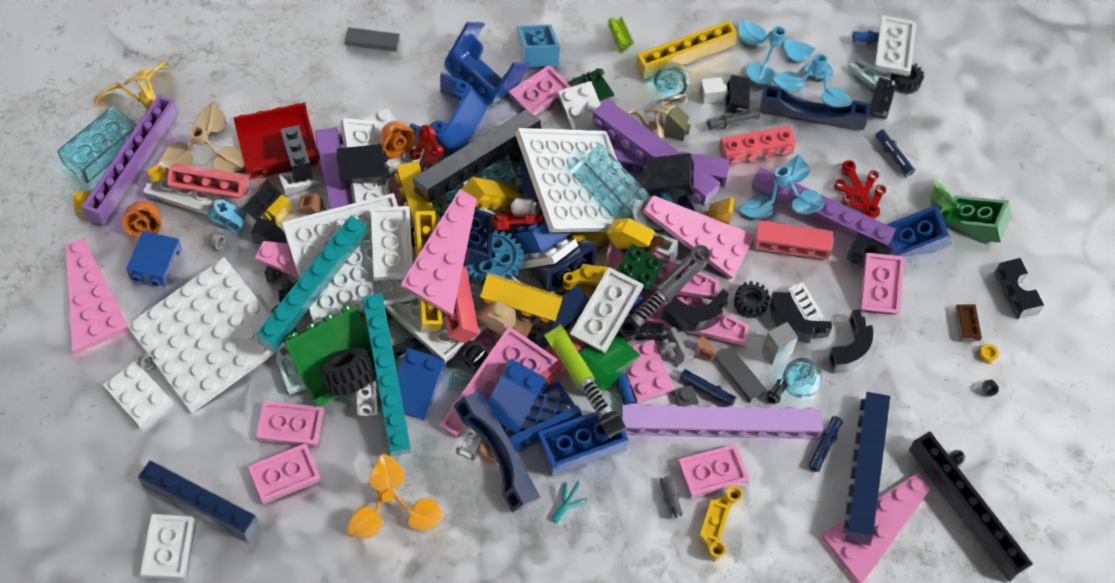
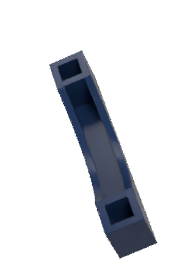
M764 84L759 111L864 130L869 118L870 103L852 100V104L849 106L831 107L824 103L801 99L777 86Z
M577 285L562 297L558 317L547 332L560 324L564 330L566 328L569 329L577 322L576 319L580 317L590 300ZM544 335L533 342L542 349H546L549 344Z
M478 391L464 396L453 406L463 424L480 435L494 453L502 474V495L512 513L531 505L539 499L540 495L483 392Z
M151 460L148 461L138 476L142 487L159 496L174 499L197 510L218 523L228 532L247 542L259 526L256 515Z

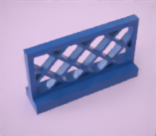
M559 381L541 390L538 398L544 399L541 406L535 404L532 406L531 409L539 410L538 416L527 415L525 420L535 422L534 426L530 428L523 427V422L518 433L508 438L516 453L537 444L539 431L582 416L581 409L578 405L575 406ZM558 389L560 396L559 398L549 396V393ZM547 400L557 402L555 409L545 407ZM560 403L570 407L566 411L558 410ZM543 412L553 414L549 419L541 418Z

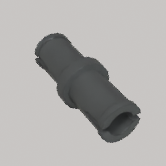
M666 476L664 477L665 481L661 478L659 483L664 493L663 500L667 503L670 517L676 519L679 518L677 514L680 517L683 516L678 500L680 497L679 493L675 491L672 477Z

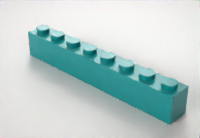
M352 215L349 216L258 330L256 336L257 342L273 353L276 352L287 338L286 336L291 333L367 236V225Z
M383 294L362 296L390 457L408 454L411 452Z

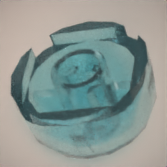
M666 63L656 72L654 85L657 91L660 90L664 93V97L684 94L690 85V75L685 66L680 63Z
M797 358L788 363L782 374V378L787 382L788 386L786 391L798 398L813 396L818 391L822 382V372L819 366L808 358Z

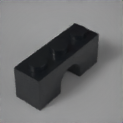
M299 125L281 129L294 181L299 182L313 178L310 160Z
M1021 258L1000 262L995 270L996 280L1000 282L1003 294L1008 298L1011 310L1015 313L1017 319L1038 315L1044 307V303L1036 289L1027 291L1019 286V283H1023L1028 275Z

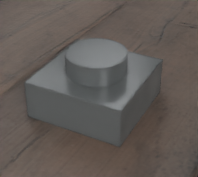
M693 385L673 391L677 406H698L699 401Z

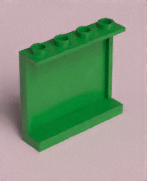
M351 304L344 306L340 309L341 313L335 316L333 313L326 315L322 318L323 322L317 325L315 322L310 323L304 327L305 331L299 334L297 331L292 332L286 336L287 340L283 341L314 406L319 407L338 397L328 392L319 370L321 364L330 356L350 348H363L367 351L374 368L368 331L357 310L359 309L358 306L352 307Z

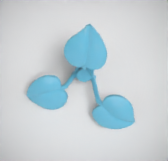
M742 19L738 32L739 37L744 43L754 46L758 42L762 44L768 39L771 45L763 66L759 63H751L746 68L748 78L758 85H768L775 77L774 70L766 67L774 47L782 44V50L786 51V56L795 62L807 60L815 51V47L796 40H786V30L781 26L773 27L772 31H769L767 35L766 31L756 24L750 23L745 19Z
M823 54L814 55L813 61L804 69L805 75L803 78H800L798 74L793 72H782L773 78V82L779 88L788 92L801 91L804 88L802 82L808 76L815 77L816 79L819 78L824 81L825 92L822 93L821 99L825 104L831 107H845L852 104L851 98L843 90L836 87L828 89L827 79L833 77L834 71L827 62L828 58Z
M798 154L785 166H780L775 170L777 180H774L771 200L766 195H756L750 198L739 210L743 215L752 219L768 217L774 211L771 204L775 201L778 185L782 188L791 186L797 197L792 202V207L798 214L803 215L819 211L823 208L824 201L822 196L814 190H805L801 195L798 194L793 181L802 182L810 175L809 165Z

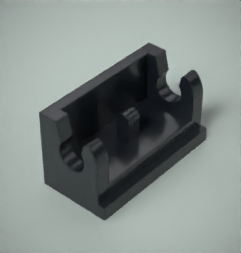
M731 75L726 83L725 113L734 114L743 111L738 110V108L748 110L750 107V78Z
M882 77L878 78L870 104L869 115L887 119L897 86L895 81Z
M266 179L246 199L241 207L256 221L283 193Z

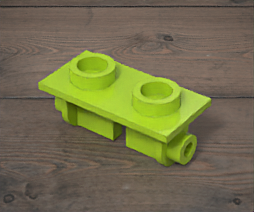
M613 17L609 18L608 26L620 52L623 53L634 44V41L623 17L618 20Z

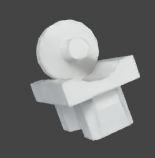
M373 379L370 384L356 392L358 415H378L377 379Z

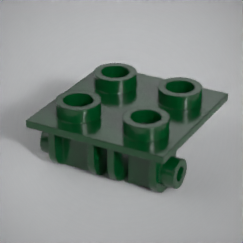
M596 68L591 73L588 71L586 74L583 73L582 76L574 77L571 81H568L572 87L591 81L599 102L615 96L602 76L604 75L602 68Z
M631 243L616 271L642 283L644 286L640 292L642 293L645 290L650 291L665 261Z

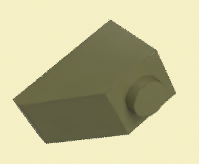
M670 101L669 105H675V107L670 109L666 115L664 136L684 141L685 135H689L690 132L689 116L674 102Z

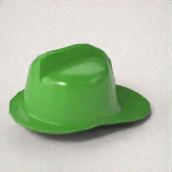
M931 178L935 186L929 197L931 206L937 205L942 213L943 211H949L956 204L959 205L938 180Z

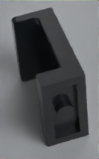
M382 144L337 148V164L341 190L349 189V183L382 180V185H386V180L390 178L389 167H385L387 154L386 151L382 150Z
M691 153L646 158V166L643 168L646 181H643L644 192H647L649 198L654 196L655 192L682 189L685 190L686 195H694V161Z

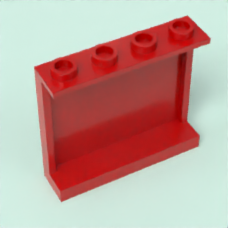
M305 102L233 117L249 180L291 171L281 129L299 125L311 167L318 166L317 160L320 159V155L315 143Z

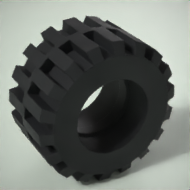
M350 348L337 352L327 358L319 368L328 392L334 396H344L363 389L373 381L376 374L368 353L363 348Z

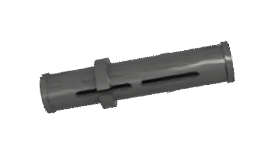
M758 108L729 115L722 114L720 117L707 119V127L709 130L722 127L729 128L730 125L760 119V111Z

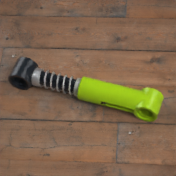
M560 324L545 333L544 336L568 371L576 387L585 392L584 395L587 396L590 405H593V409L596 410L595 412L600 419L599 423L609 439L626 429L627 427L617 411H613L611 406L607 405L608 402H605V397H602V393H599L600 389L596 388L595 377L574 347L562 325Z

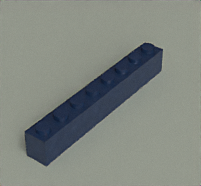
M866 392L865 399L861 398L859 410L863 411L862 416L859 415L857 427L861 428L860 432H856L855 444H858V450L854 449L852 461L856 462L855 467L852 466L850 479L854 480L853 485L849 484L848 496L851 497V502H847L845 514L849 515L848 521L845 520L843 526V533H846L845 541L871 546L874 536L891 397L889 395Z

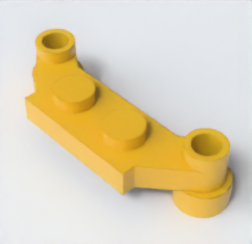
M582 264L581 268L565 273L562 282L564 291L568 293L579 284L598 286L609 267Z
M738 486L729 487L726 494L716 500L711 499L699 539L703 540L709 553V558L713 562H718L724 557L726 552V546L720 539L730 508L736 506L743 497V491Z

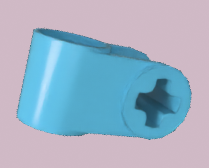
M223 199L217 200L207 210L210 220L232 231H241L247 214L244 209Z

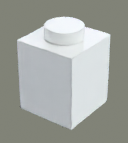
M722 77L701 79L699 92L702 103L709 104L724 101V97L727 94V85L723 83Z

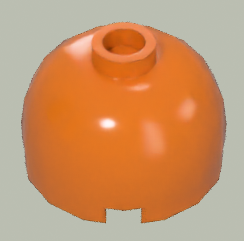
M391 121L380 130L378 141L379 144H382V150L386 151L388 157L400 158L402 157L401 154L405 151L408 154L414 147L416 136L414 135V130L408 124L402 121Z
M138 201L128 206L125 210L122 226L125 232L132 237L134 235L140 236L142 231L158 234L161 228L162 216L154 204L147 201Z

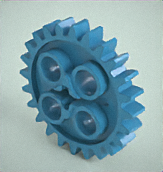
M495 230L492 234V258L464 267L467 268L469 279L473 278L474 283L480 280L481 286L484 285L488 273L513 280L512 274L518 276V269H522L524 252L521 243H518L517 238L512 239L511 233L505 236V231L498 234L497 230Z

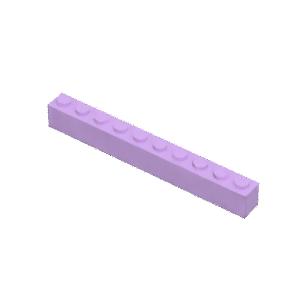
M630 403L622 405L621 419L627 427L624 430L628 436L820 439L823 433L822 411L813 407L795 409L794 407L775 408L773 406L756 408L755 406L738 408L732 405L726 407H716L714 405L697 407L696 405L676 406L674 404L666 406L647 404L643 406Z

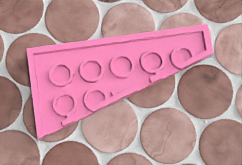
M84 238L66 245L71 343L74 355L130 330Z

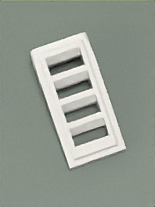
M312 169L313 181L307 179L306 182L299 181V183H295L292 172L279 174V180L285 196L321 185L316 170Z
M803 282L787 290L786 293H791L792 306L800 317L813 321L822 318V313ZM811 311L814 312V314H812V315H810V316H807V315H806V314H808V313L811 312Z

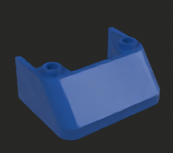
M466 22L445 59V68L455 78L469 83L487 105L495 104L506 96L511 89L519 85L531 64L529 62H513L507 73L501 78L480 59L483 53V45L477 38L485 24L483 22Z
M441 72L440 92L461 100L448 123L435 121L430 125L435 131V141L443 148V155L449 157L471 143L487 115V105L469 83ZM411 123L409 126L414 130V135L416 136L415 144L417 145L420 139L418 132L421 126Z

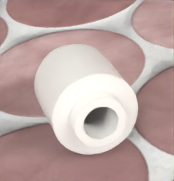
M516 198L511 203V212L514 217L535 216V214H540V203L532 199Z

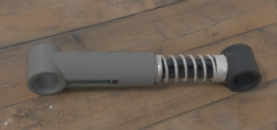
M705 245L695 246L692 252L655 288L654 296L651 295L650 299H647V303H643V307L640 306L639 310H636V314H632L624 320L617 332L624 341H632L640 327L644 325L645 320L649 319L650 315L653 316L652 313L656 312L660 305L669 302L708 264L711 255L708 247ZM702 254L705 259L699 260L695 255ZM690 265H692V266L681 276V274H682ZM630 327L633 332L629 334L624 333L622 328Z

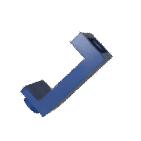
M142 231L126 268L129 278L135 282L142 281L156 287H166V276L176 254L180 255L182 251L180 240Z

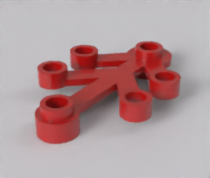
M422 125L420 127L418 144L409 153L412 160H419L421 158L419 165L422 172L425 166L427 170L432 165L434 166L439 163L436 157L443 155V148L435 141V131L429 125ZM424 147V153L421 157V151Z
M852 160L844 161L840 171L844 176L850 177L855 188L846 185L843 179L835 181L834 189L846 193L842 196L841 203L862 211V214L873 219L878 218L880 215L878 204L887 189L884 185H877L874 191L875 196L871 202L868 194L873 184L878 180L879 173L875 170L869 171L867 182L863 188L855 172L856 164ZM853 196L861 199L862 203L853 200Z
M540 211V214H535V216L529 215L520 218L514 217L512 212H506V216L505 214H493L494 221H492L494 229L499 230L510 229V224L546 223L542 211Z

